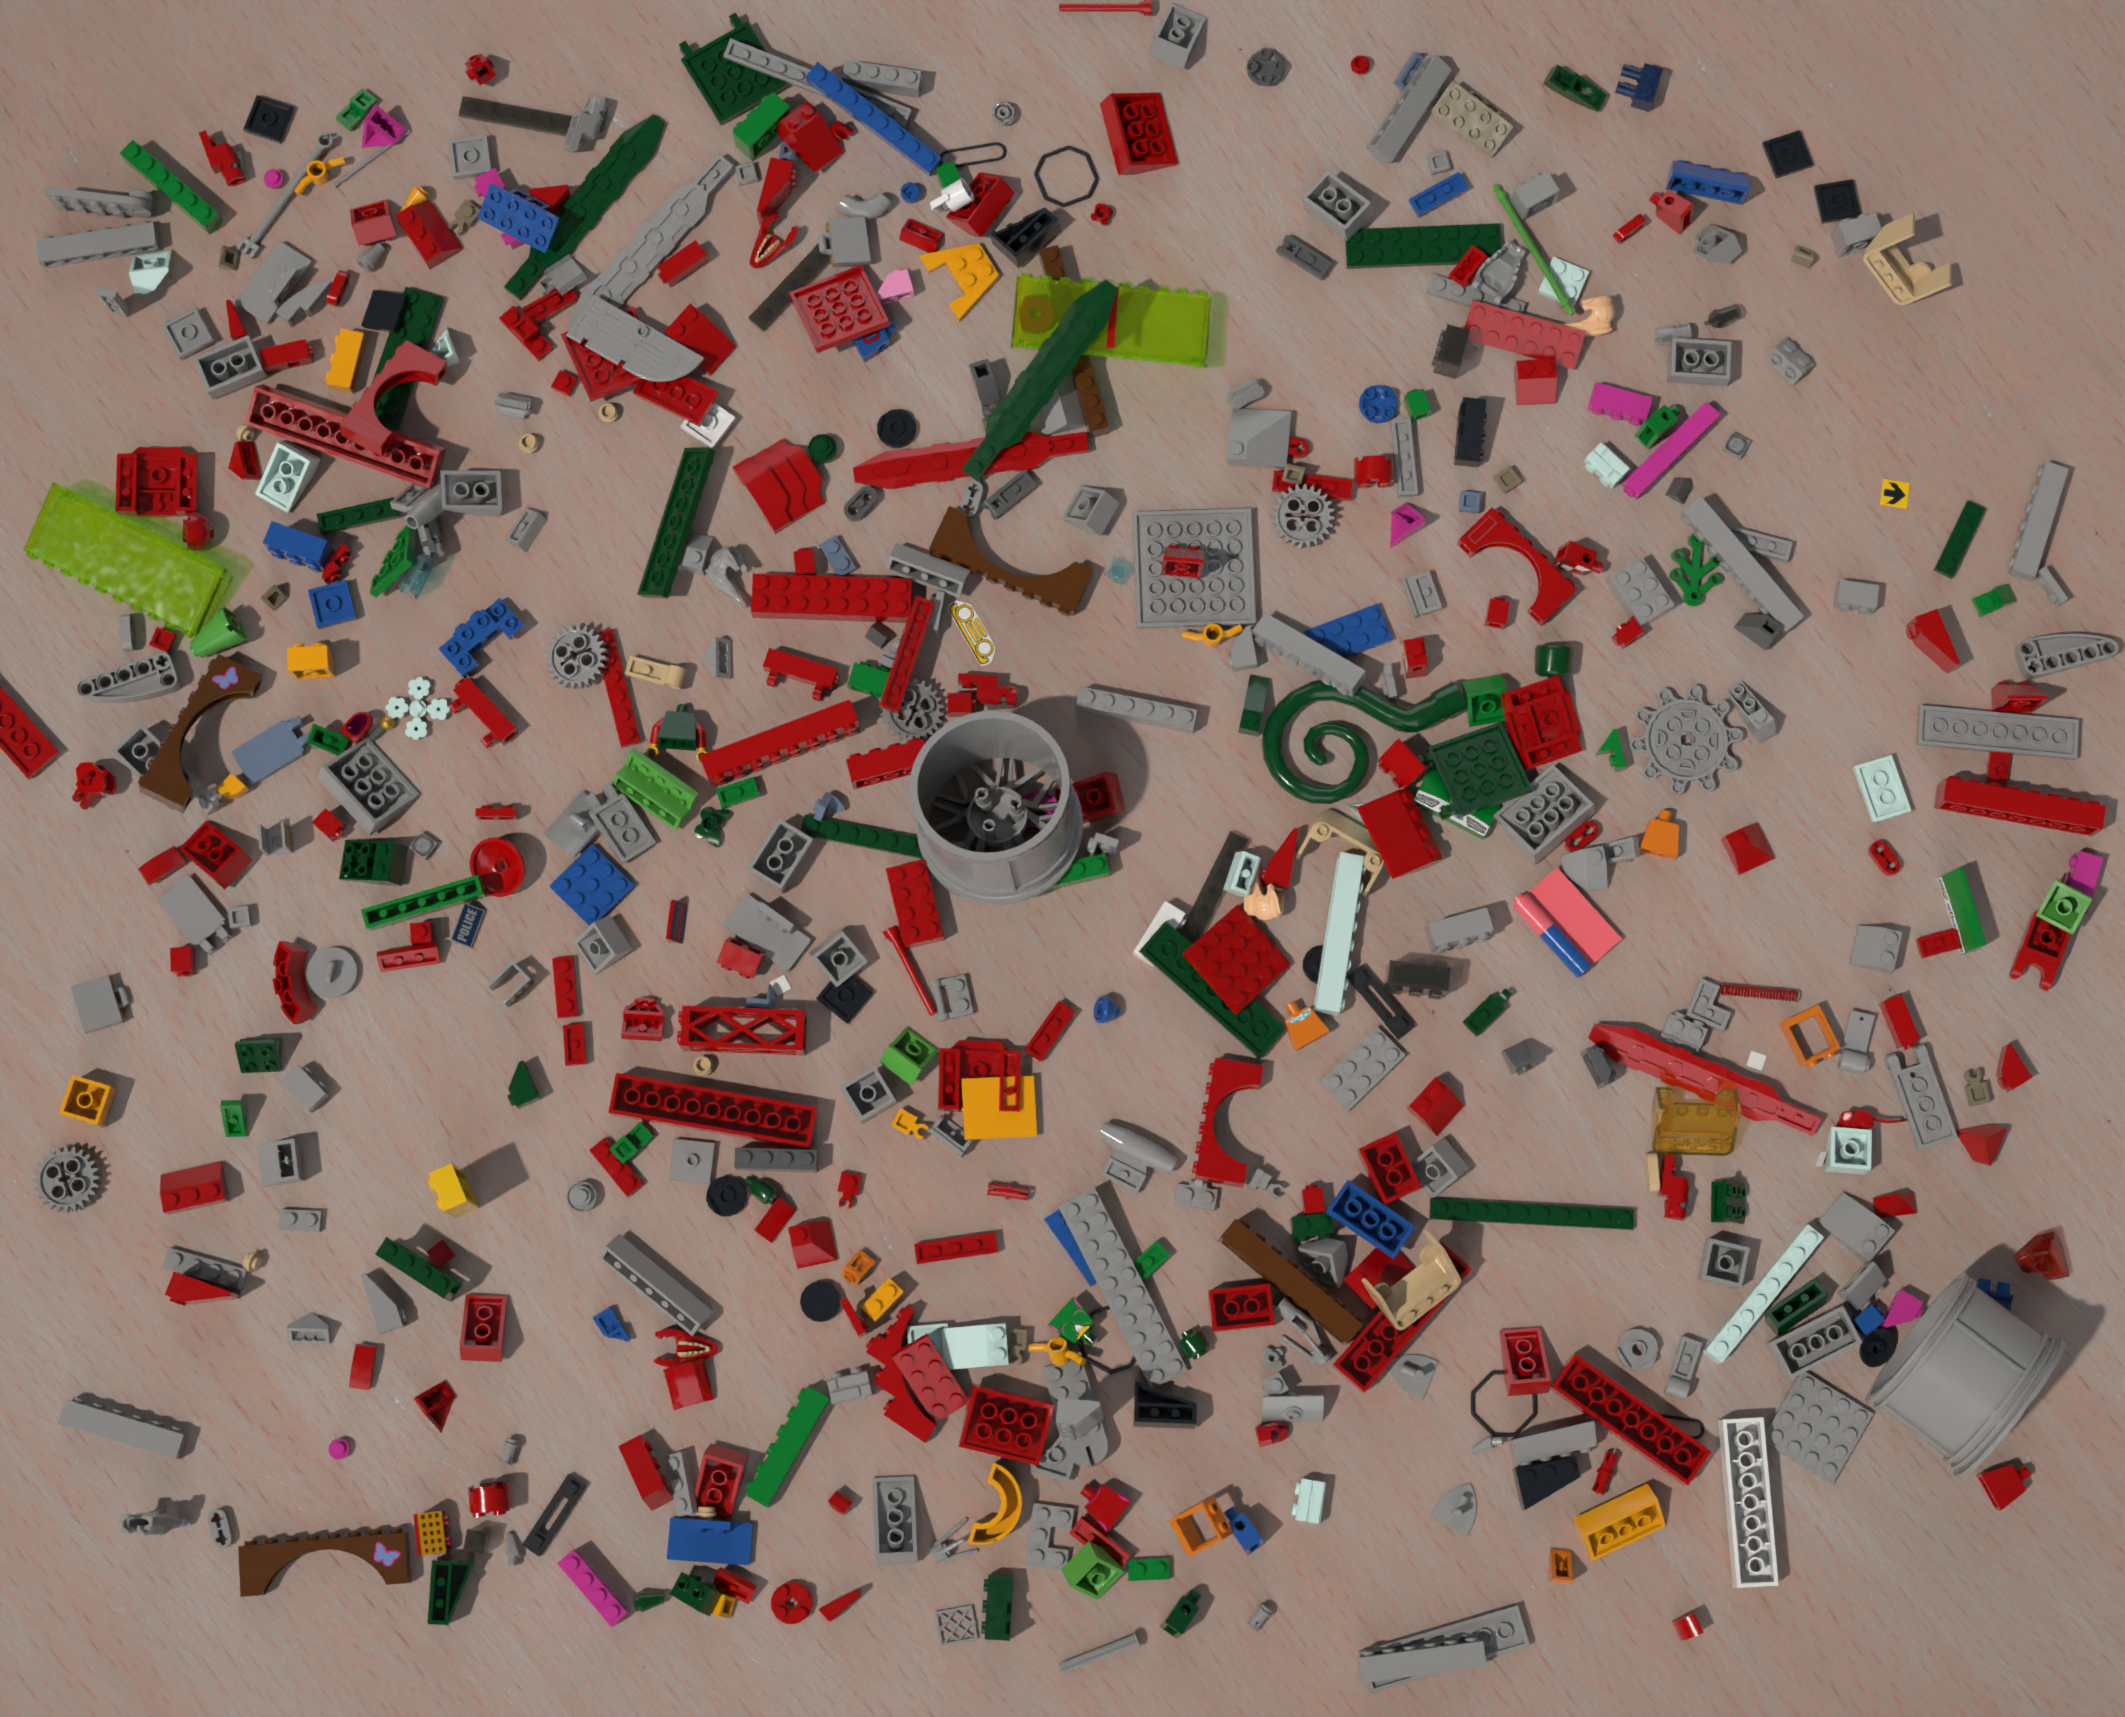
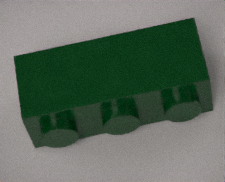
M1814 1279L1766 1311L1765 1322L1778 1337L1826 1305L1828 1294L1817 1280Z

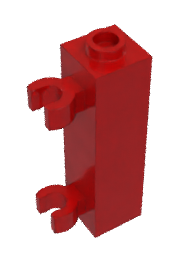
M772 648L768 649L763 664L764 671L770 672L766 681L768 686L775 687L778 675L815 686L812 699L817 701L821 700L824 689L832 691L834 686H838L840 680L837 668Z
M468 677L456 683L453 691L459 698L454 700L449 705V708L457 714L466 705L489 729L490 733L480 740L487 749L497 739L504 746L518 733L511 722Z

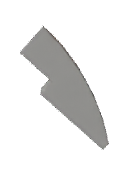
M326 279L302 289L284 302L276 311V314L290 327L294 325L303 313L310 317L326 299L332 282Z

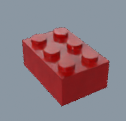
M1396 1132L1357 1150L1358 1156L1382 1204L1387 1205L1422 1188Z
M1270 1284L1208 1290L1212 1333L1275 1325Z

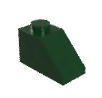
M523 1060L520 1061L508 1088L510 1094L507 1095L512 1106L515 1105L518 1109L541 1100L526 1063Z

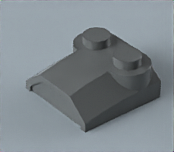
M1597 1045L1588 1047L1580 1053L1598 1090L1615 1082V1070L1611 1065H1608L1606 1061L1607 1055L1602 1047L1599 1048Z

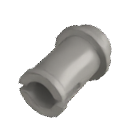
M507 1438L503 1442L505 1446L499 1462L512 1465L516 1448H519L518 1440Z
M1264 1604L1257 1606L1258 1610L1247 1622L1255 1631H1258L1267 1617H1271L1270 1613L1272 1611Z

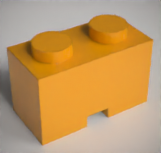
M888 1278L860 1308L877 1323L891 1306L899 1300L904 1291Z

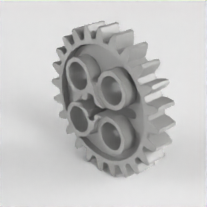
M1296 484L1294 491L1288 487V494L1282 491L1283 498H1276L1279 505H1272L1276 512H1272L1271 515L1275 516L1276 519L1272 520L1271 523L1277 524V527L1273 530H1280L1281 533L1278 535V538L1285 536L1284 543L1291 540L1292 547L1296 542L1299 544V548L1302 547L1303 543H1306V546L1309 548L1311 541L1317 545V538L1323 541L1324 537L1322 534L1329 535V531L1326 528L1333 527L1329 520H1333L1335 517L1330 516L1329 513L1333 512L1334 509L1328 508L1332 501L1325 502L1327 494L1321 497V489L1314 492L1313 485L1310 490L1307 489L1306 484L1303 485L1302 489ZM1289 501H1297L1299 503L1298 510L1291 511L1288 508ZM1316 502L1319 505L1318 511L1310 512L1308 510V503ZM1301 511H1305L1306 515H1319L1320 519L1305 518L1302 522L1299 517H1286L1285 514H1300ZM1289 520L1297 522L1298 527L1296 530L1291 531L1287 528L1286 524ZM1309 521H1314L1317 524L1315 532L1307 530L1306 524Z
M578 624L575 628L573 625H570L569 631L563 627V634L556 632L557 639L551 638L550 640L553 645L547 646L551 650L550 653H545V656L550 657V660H547L545 664L551 665L547 671L553 673L551 677L557 679L558 684L564 683V687L569 688L571 685L573 689H577V686L584 689L585 683L588 686H592L591 680L598 682L596 675L603 676L601 668H607L603 664V661L609 660V658L604 656L609 650L603 648L607 643L600 641L602 636L596 635L597 631L594 629L590 630L588 626L583 628L582 625ZM584 639L583 647L579 648V642ZM567 648V654L562 657V651ZM592 657V663L587 666V659ZM575 666L574 673L569 674V669Z
M917 678L913 679L912 683L909 679L905 693L909 695L910 701L907 702L903 698L899 709L903 714V720L898 719L897 713L886 709L885 712L880 714V716H886V719L882 722L883 724H889L886 730H894L892 736L900 734V741L905 737L906 741L913 738L926 740L927 736L931 737L933 735L932 731L939 730L936 724L942 723L938 717L944 715V713L939 712V709L943 708L944 705L938 704L942 698L935 697L938 692L937 690L930 691L931 684L925 687V680L918 684ZM921 701L927 703V710L922 708ZM915 719H918L920 721V728L916 727L914 723Z
M65 1146L64 1151L57 1147L56 1154L49 1151L50 1158L43 1156L44 1164L37 1163V1166L41 1168L40 1171H34V1174L39 1176L33 1179V1182L38 1183V1186L33 1189L40 1191L37 1198H44L42 1204L50 1203L49 1209L53 1210L56 1207L57 1212H61L64 1207V1211L69 1213L70 1208L77 1212L78 1205L85 1208L84 1201L92 1202L90 1195L97 1196V1193L93 1190L94 1188H100L96 1181L101 1179V1177L96 1176L100 1169L93 1168L97 1161H90L92 1155L84 1156L85 1150L81 1149L78 1152L77 1147H73L70 1152V1148ZM77 1161L78 1169L72 1172L70 1166L73 1162ZM57 1168L58 1175L52 1178L51 1170ZM66 1175L71 1178L68 1180V1183L63 1181L66 1179ZM82 1181L84 1184L83 1189L77 1191L76 1184ZM62 1187L64 1189V1193L61 1197L58 1198L56 1196V1190Z

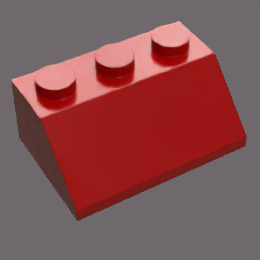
M979 172L969 185L974 195V200L955 212L950 210L946 218L969 235L981 238L988 231L992 222L998 218L1004 206L1010 202L1015 192L1001 177Z
M432 202L410 205L395 215L399 225L429 270L462 250L461 245Z
M222 1161L161 1174L160 1197L163 1213L170 1215L229 1202Z

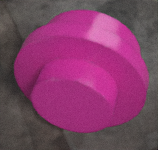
M271 169L265 173L264 183L267 187L276 189L283 184L284 178L279 170Z
M335 1439L330 1443L329 1454L334 1459H344L349 1454L350 1446L346 1440Z

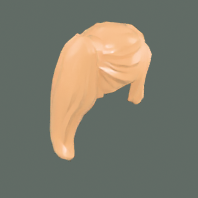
M1603 295L1582 300L1584 311L1592 309L1589 317L1585 320L1563 325L1586 331L1585 336H1598L1612 332L1611 321L1615 317L1613 299L1609 295Z
M1260 860L1253 883L1250 885L1249 895L1244 896V911L1249 917L1256 916L1258 920H1273L1280 918L1284 913L1285 894L1282 892L1277 894L1275 887L1269 884L1267 885V894L1264 895L1260 878L1263 862Z

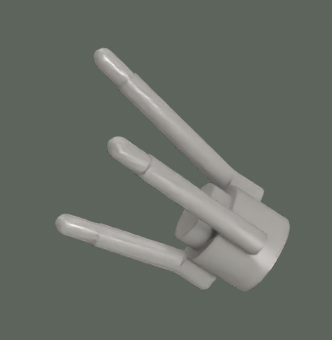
M1313 1321L1310 1325L1320 1344L1316 1345L1307 1332L1303 1334L1314 1348L1310 1352L1312 1356L1286 1336H1281L1285 1342L1308 1358L1312 1364L1316 1362L1321 1366L1332 1356L1328 1352L1330 1349L1325 1344Z
M965 1517L940 1540L933 1543L934 1547L930 1548V1552L937 1564L941 1561L946 1563L950 1560L978 1552V1549L950 1555L951 1549L965 1542L963 1538L949 1546L946 1543L942 1544L968 1521V1518Z

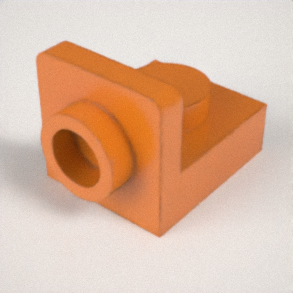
M860 1249L845 1265L841 1274L847 1282L857 1286L866 1273L874 1266L875 1261Z

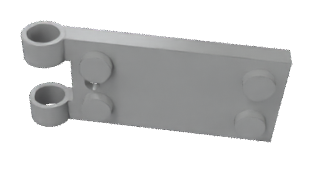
M1924 1044L1913 1047L1914 1057L1919 1064L1903 1070L1895 1053L1884 1056L1885 1065L1890 1071L1918 1150L1958 1138ZM1911 1072L1915 1073L1914 1078L1910 1076Z

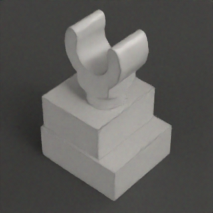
M895 638L890 652L885 650L883 655H881L878 661V669L879 667L891 669L900 642L899 639Z
M1259 1168L1254 1171L1246 1186L1253 1191L1256 1188L1262 1191L1267 1190L1271 1197L1275 1199L1279 1198V1196L1274 1194V1188L1283 1189V1186L1279 1184L1269 1183L1272 1176Z

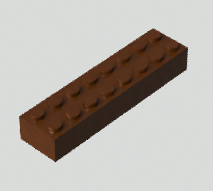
M1235 1219L1218 1241L1286 1296L1287 1299L1291 1300L1293 1304L1308 1314L1342 1345H1347L1363 1326L1360 1322L1362 1319L1354 1312H1347L1344 1309L1346 1307L1345 1304L1339 1299L1333 1300L1329 1297L1330 1292L1322 1285L1317 1287L1312 1282L1314 1279L1308 1273L1304 1272L1302 1274L1296 1269L1298 1265L1288 1258L1286 1261L1280 1256L1282 1252L1274 1245L1272 1247L1268 1246L1265 1243L1266 1239L1260 1233L1256 1232L1254 1234L1250 1231L1249 1228L1251 1226L1243 1219L1239 1221Z

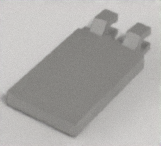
M609 782L601 789L608 800L600 804L595 795L591 793L585 797V802L591 809L589 811L590 818L620 863L624 864L655 845L656 841L624 793L617 794Z
M189 874L157 899L192 945L198 946L200 944L209 955L216 950L207 939L214 932L225 942L232 938L223 927L226 924V919Z

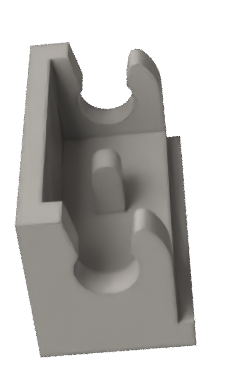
M944 1115L940 1116L929 1130L932 1136L960 1157L964 1155L974 1142V1140H964V1131Z

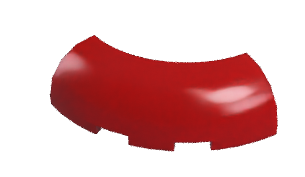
M279 941L273 960V966H276L275 978H273L275 995H279L282 1003L280 1007L286 1017L293 1024H301L309 1020L318 1009V1006L311 999L305 983V962L309 951L297 944Z

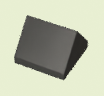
M1674 478L1665 495L1683 504L1692 487L1686 479Z
M875 622L870 626L865 638L881 649L893 633L879 622Z

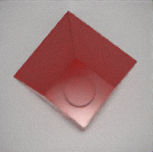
M1758 823L1740 828L1721 839L1738 875L1775 859Z
M829 1220L788 1227L797 1269L837 1261Z

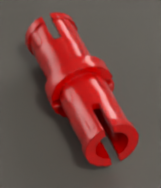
M991 1182L988 1184V1188H994L996 1191L987 1190V1195L1001 1196L1007 1200L1009 1198L1028 1200V1195H1021L1020 1192L1029 1193V1188L1015 1187L1008 1183L1007 1185Z
M1609 1452L1605 1453L1601 1467L1597 1469L1598 1475L1591 1489L1593 1492L1604 1495L1608 1481L1613 1477L1612 1471L1618 1459L1617 1455Z

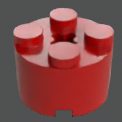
M1383 455L1363 456L1361 461H1358V457L1354 458V483L1358 484V488H1370V485L1378 484V488H1388L1394 482L1393 457L1390 456L1389 460H1386V456Z
M503 1481L482 1483L479 1488H475L474 1485L468 1487L470 1513H473V1517H483L489 1512H493L494 1515H502L510 1511L512 1503L508 1481L504 1484Z

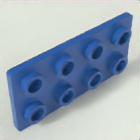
M494 183L489 185L478 214L479 220L543 253L548 251L560 220L558 216L548 212L550 208L548 204L518 189L507 191Z
M671 1518L667 1559L749 1565L753 1524Z

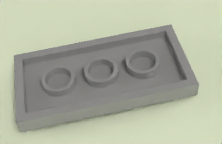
M1376 1027L1319 1083L1348 1112L1405 1057V1054Z

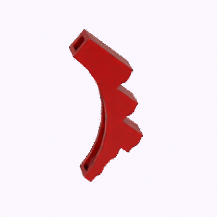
M907 1306L906 1309L902 1307L896 1315L898 1320L895 1325L890 1324L884 1335L887 1336L885 1340L878 1335L876 1338L872 1337L866 1345V1348H868L866 1353L886 1366L885 1369L880 1368L874 1377L877 1380L875 1382L877 1386L895 1397L893 1401L889 1399L883 1410L886 1411L884 1415L926 1443L936 1425L924 1416L913 1402L906 1388L903 1374L892 1358L893 1353L902 1349L907 1325L915 1312L914 1309Z

